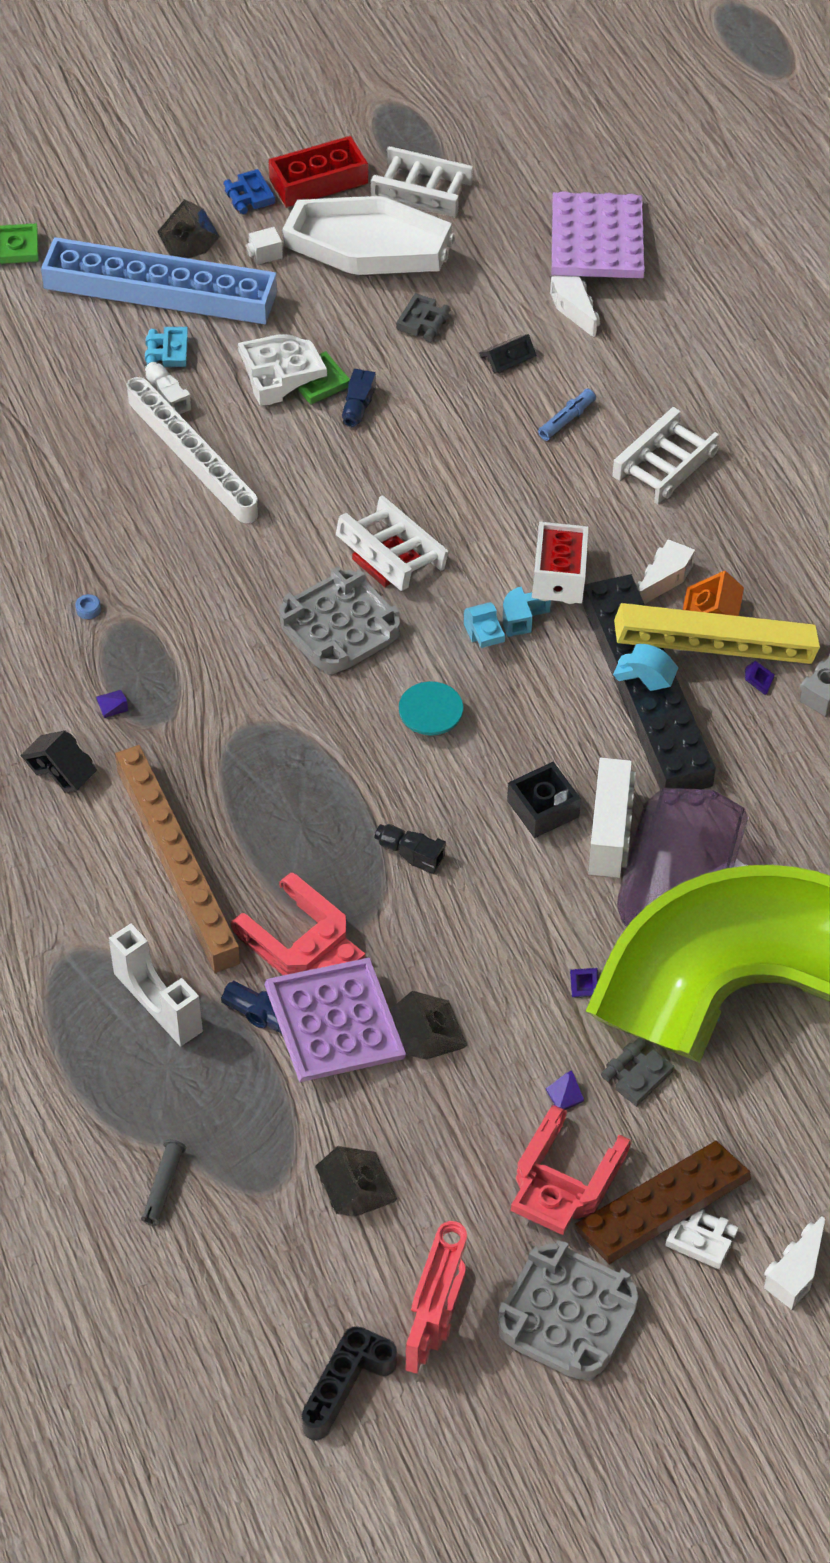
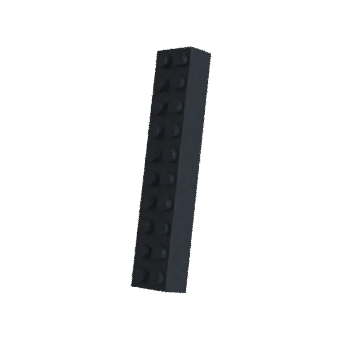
M632 574L584 584L582 605L663 798L713 787L716 767L676 675L671 687L652 691L647 688L639 677L618 681L613 675L621 656L631 654L635 648V645L617 643L614 619L620 604L645 606Z

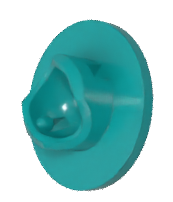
M422 682L411 686L403 693L399 701V715L402 722L416 733L440 735L452 730L460 722L463 715V702L457 691L444 683Z

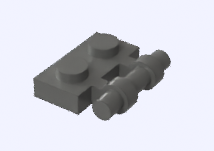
M415 293L396 322V330L418 336L421 330L425 331L424 339L430 342L440 333V327L448 320L451 308L448 305L438 308L436 307V299ZM428 318H434L433 322L428 321Z
M638 1038L633 1043H628L623 1048V1053L617 1059L612 1058L607 1063V1068L601 1073V1076L606 1081H610L614 1076L620 1081L616 1084L615 1090L636 1107L674 1070V1065L654 1049L646 1056L642 1054L641 1050L646 1047V1043L641 1038ZM630 1061L634 1062L636 1066L630 1071L624 1068Z

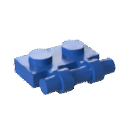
M259 169L239 174L237 182L232 183L230 179H227L223 183L226 195L232 199L233 207L242 215L248 212L246 205L251 204L255 210L275 204V196Z

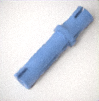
M586 388L575 399H570L566 403V407L538 429L539 436L545 441L550 440L553 435L573 418L583 414L584 409L595 401V393L591 389Z

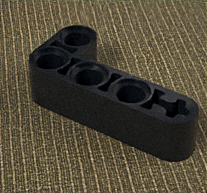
M354 1326L346 1330L303 1408L301 1414L302 1429L307 1438L321 1440L329 1433L362 1369L380 1376H388L395 1371L397 1366V1348L394 1342L363 1327ZM354 1342H360L363 1344V1346L360 1348H352L350 1344ZM381 1354L390 1356L387 1360H379L376 1357ZM340 1367L350 1369L349 1372L343 1374L338 1373L336 1370ZM328 1392L336 1394V1397L332 1399H326L322 1396ZM319 1411H321V1413H320L321 1421H320V1420H317V1418H318V1416H319Z

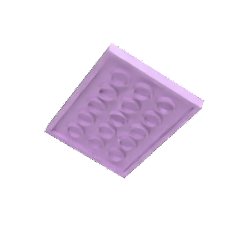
M553 192L551 275L644 278L642 195Z

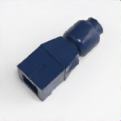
M354 368L348 382L346 403L342 411L343 423L346 426L355 427L362 421L365 409L372 401V395L376 389V372Z

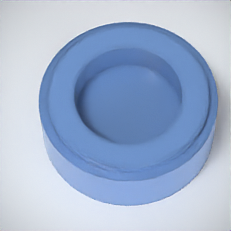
M83 595L75 603L76 613L83 619H93L101 612L100 600L94 595Z

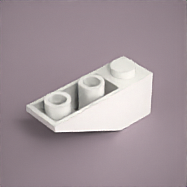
M551 276L550 294L556 309L592 337L596 336V329L600 325L598 313H594L591 296H587L585 281H581L580 276Z
M669 539L663 548H658L653 565L649 564L647 566L643 581H638L636 584L644 604L684 582L693 567L695 549Z
M823 1216L815 1224L810 1222L802 1231V1238L797 1243L792 1241L783 1252L784 1257L779 1262L773 1261L764 1273L766 1276L764 1288L791 1310L810 1291L825 1223Z

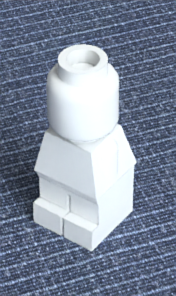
M156 362L149 363L145 368L146 378L149 383L157 389V392L179 415L190 411L189 392L186 389L182 390L179 382L168 373L163 365Z

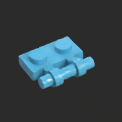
M164 327V334H158L156 329L148 331L145 342L147 346L145 351L146 366L158 360H162L164 367L187 366L188 327ZM163 345V349H157V347Z

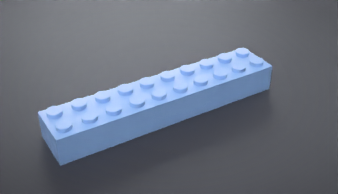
M54 237L41 267L44 289L259 324L267 323L277 294L276 272Z

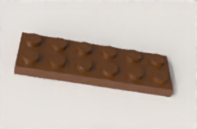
M715 1140L575 1223L576 1231L608 1264H611L751 1180L750 1170Z

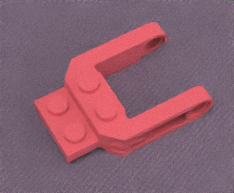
M289 873L279 882L280 888L283 887L285 892L296 901V905L314 919L317 924L294 942L290 949H287L245 913H241L230 923L236 936L282 975L365 958V953L346 938V915L294 873Z
M552 1105L518 1162L516 1181L520 1191L511 1204L510 1211L564 1235L572 1219L587 1217L597 1210L629 1152L632 1140L618 1135L613 1148L608 1149L588 1186H585L577 1179L546 1165H540L560 1132L567 1115L566 1110Z
M448 1221L443 1223L438 1228L411 1308V1311L417 1313L406 1343V1371L418 1374L420 1365H426L430 1349L438 1351L443 1341L448 1339L451 1329L450 1320L465 1280V1264L462 1261V1256L467 1243V1232L465 1227L459 1222ZM448 1232H455L460 1236V1240L455 1244H449L444 1241L443 1237Z

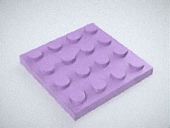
M370 958L266 979L264 985L299 1082L404 1059L406 1055Z

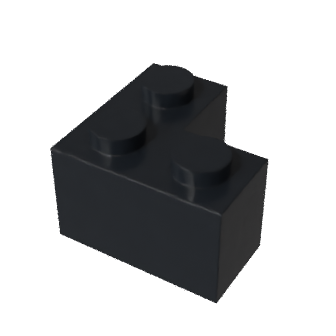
M66 730L40 735L20 755L36 775L49 773L64 793L78 791L97 771L92 764L91 757L79 748L74 736L66 732Z

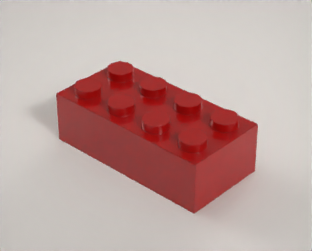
M351 136L268 159L269 180L286 208L295 205L297 200L317 199L368 184V162Z

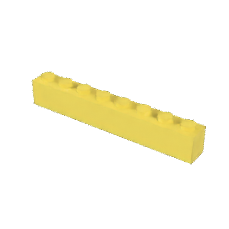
M625 603L620 604L614 619L617 643L648 644L659 648L807 664L813 663L820 648L816 625Z

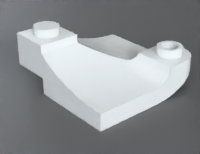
M281 334L238 343V351L249 375L253 394L260 406L282 402V397L295 388L327 376V368L310 340Z

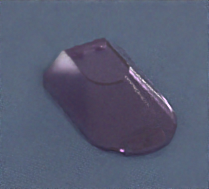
M662 788L644 803L618 894V912L624 925L627 927L647 905L679 884L706 873L733 868L748 821L745 808L714 790Z

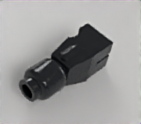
M380 824L375 832L374 839L379 840L381 846L392 851L399 850V854L412 866L431 874L436 872L445 857L446 841L439 838L435 841L423 833L412 831L405 833V830L392 824L385 826Z

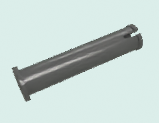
M173 1139L164 1141L165 1150L144 1213L141 1216V1220L148 1225L152 1224V1220H154V1226L159 1224L181 1154L186 1151V1146L183 1143Z

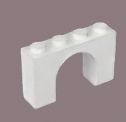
M132 923L111 936L109 944L115 976L180 1047L203 1032L199 996L183 978L169 987L165 986L152 965L148 941Z

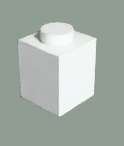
M275 227L249 233V243L246 244L249 257H253L257 265L283 258L282 241Z

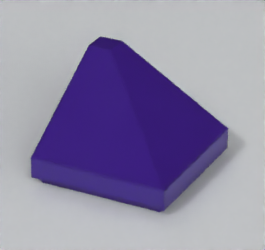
M755 660L746 666L745 680L766 695L775 675Z
M121 690L96 696L103 718L128 711L127 700Z
M598 968L570 969L572 997L592 996L598 983Z
M572 1071L567 1072L546 1088V1092L554 1105L564 1110L584 1102Z

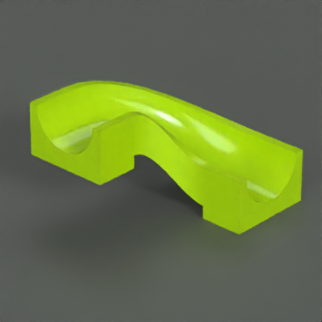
M748 865L706 873L670 889L647 905L621 934L607 959L586 1012L604 1024L700 1063L721 1014L719 1008L722 1002L739 988L757 983L787 984L830 1002V875L791 866Z

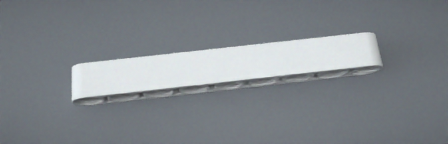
M141 377L131 378L127 383L130 406L240 522H254L258 518L256 494L146 379Z

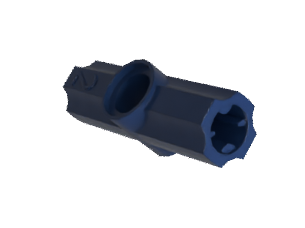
M234 980L227 984L221 997V1003L243 1013L254 1026L259 1028L268 1026L282 1034L266 991L257 993Z

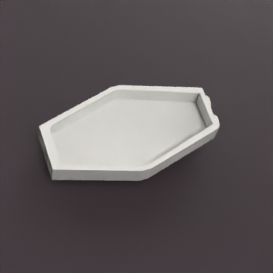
M380 196L297 200L282 229L286 248L357 275L440 271L443 262H446L448 259L449 249L454 246L456 238L455 233L452 232V223Z

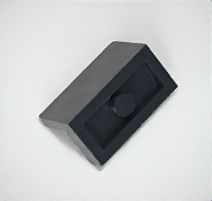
M529 334L516 336L479 352L480 357H488L493 373L501 372L537 356Z

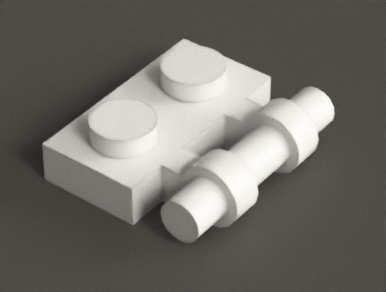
M701 1209L689 1216V1222L683 1220L673 1226L665 1246L719 1270L732 1240L723 1237V1235L726 1234L735 1238L739 1227L730 1224L729 1220L724 1217L719 1219L705 1213V1209ZM701 1223V1224H703V1225H705V1226H708V1227L714 1229V1231L711 1232V1231H709V1230H707V1229H704V1228H702V1227H700V1226H698V1225Z

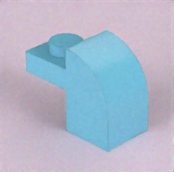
M522 586L510 591L503 602L502 622L507 637L531 633L532 616L550 613L551 600L541 601L532 598V592L524 594Z
M491 602L465 608L464 626L471 641H478L480 648L505 642V634L496 617L497 610Z
M636 644L631 654L621 656L613 675L618 681L639 677L647 688L652 691L671 687L679 667L663 650L648 644Z

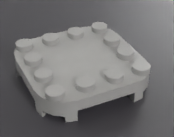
M340 566L331 569L330 577L298 595L293 596L289 592L283 597V603L280 607V626L284 633L316 667L323 670L327 675H335L337 672L354 666L389 646L400 636L399 610L396 605L391 607L366 581V574L360 569L357 572L340 570Z
M557 1240L556 1244H545L539 1248L535 1246L529 1253L528 1261L505 1302L501 1303L498 1315L499 1337L514 1350L567 1376L591 1381L607 1367L635 1315L639 1296L637 1288L631 1280V1275L625 1270L621 1269L620 1273L599 1264L568 1249V1243Z

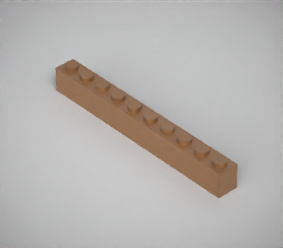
M140 745L116 752L117 772L214 973L239 965V946Z

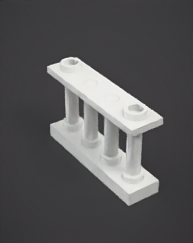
M389 146L387 149V166L389 168L384 177L373 175L371 179V196L386 197L409 207L455 218L458 213V195L456 193L461 184L472 185L473 166ZM398 169L410 171L405 182L393 179ZM419 174L431 176L426 187L414 184ZM440 179L452 181L447 192L435 190Z
M672 407L615 458L613 463L612 477L621 481L627 474H632L655 488L654 503L657 505L665 498L668 499L674 490L709 457H714L719 448L717 445L718 433L714 432L705 441L681 426L679 422L681 411L675 407ZM671 434H677L698 448L690 454L667 440V438ZM662 447L683 460V462L675 467L653 454L652 451ZM641 461H648L669 475L660 481L637 465Z
M383 495L379 497L377 511L359 521L354 520L347 513L339 516L336 535L400 591L409 587L413 571L429 563H432L440 571L445 569L448 550ZM381 520L389 526V528L375 535H372L365 529ZM397 534L406 541L391 549H388L381 543ZM412 549L417 550L422 555L408 563H404L398 557Z

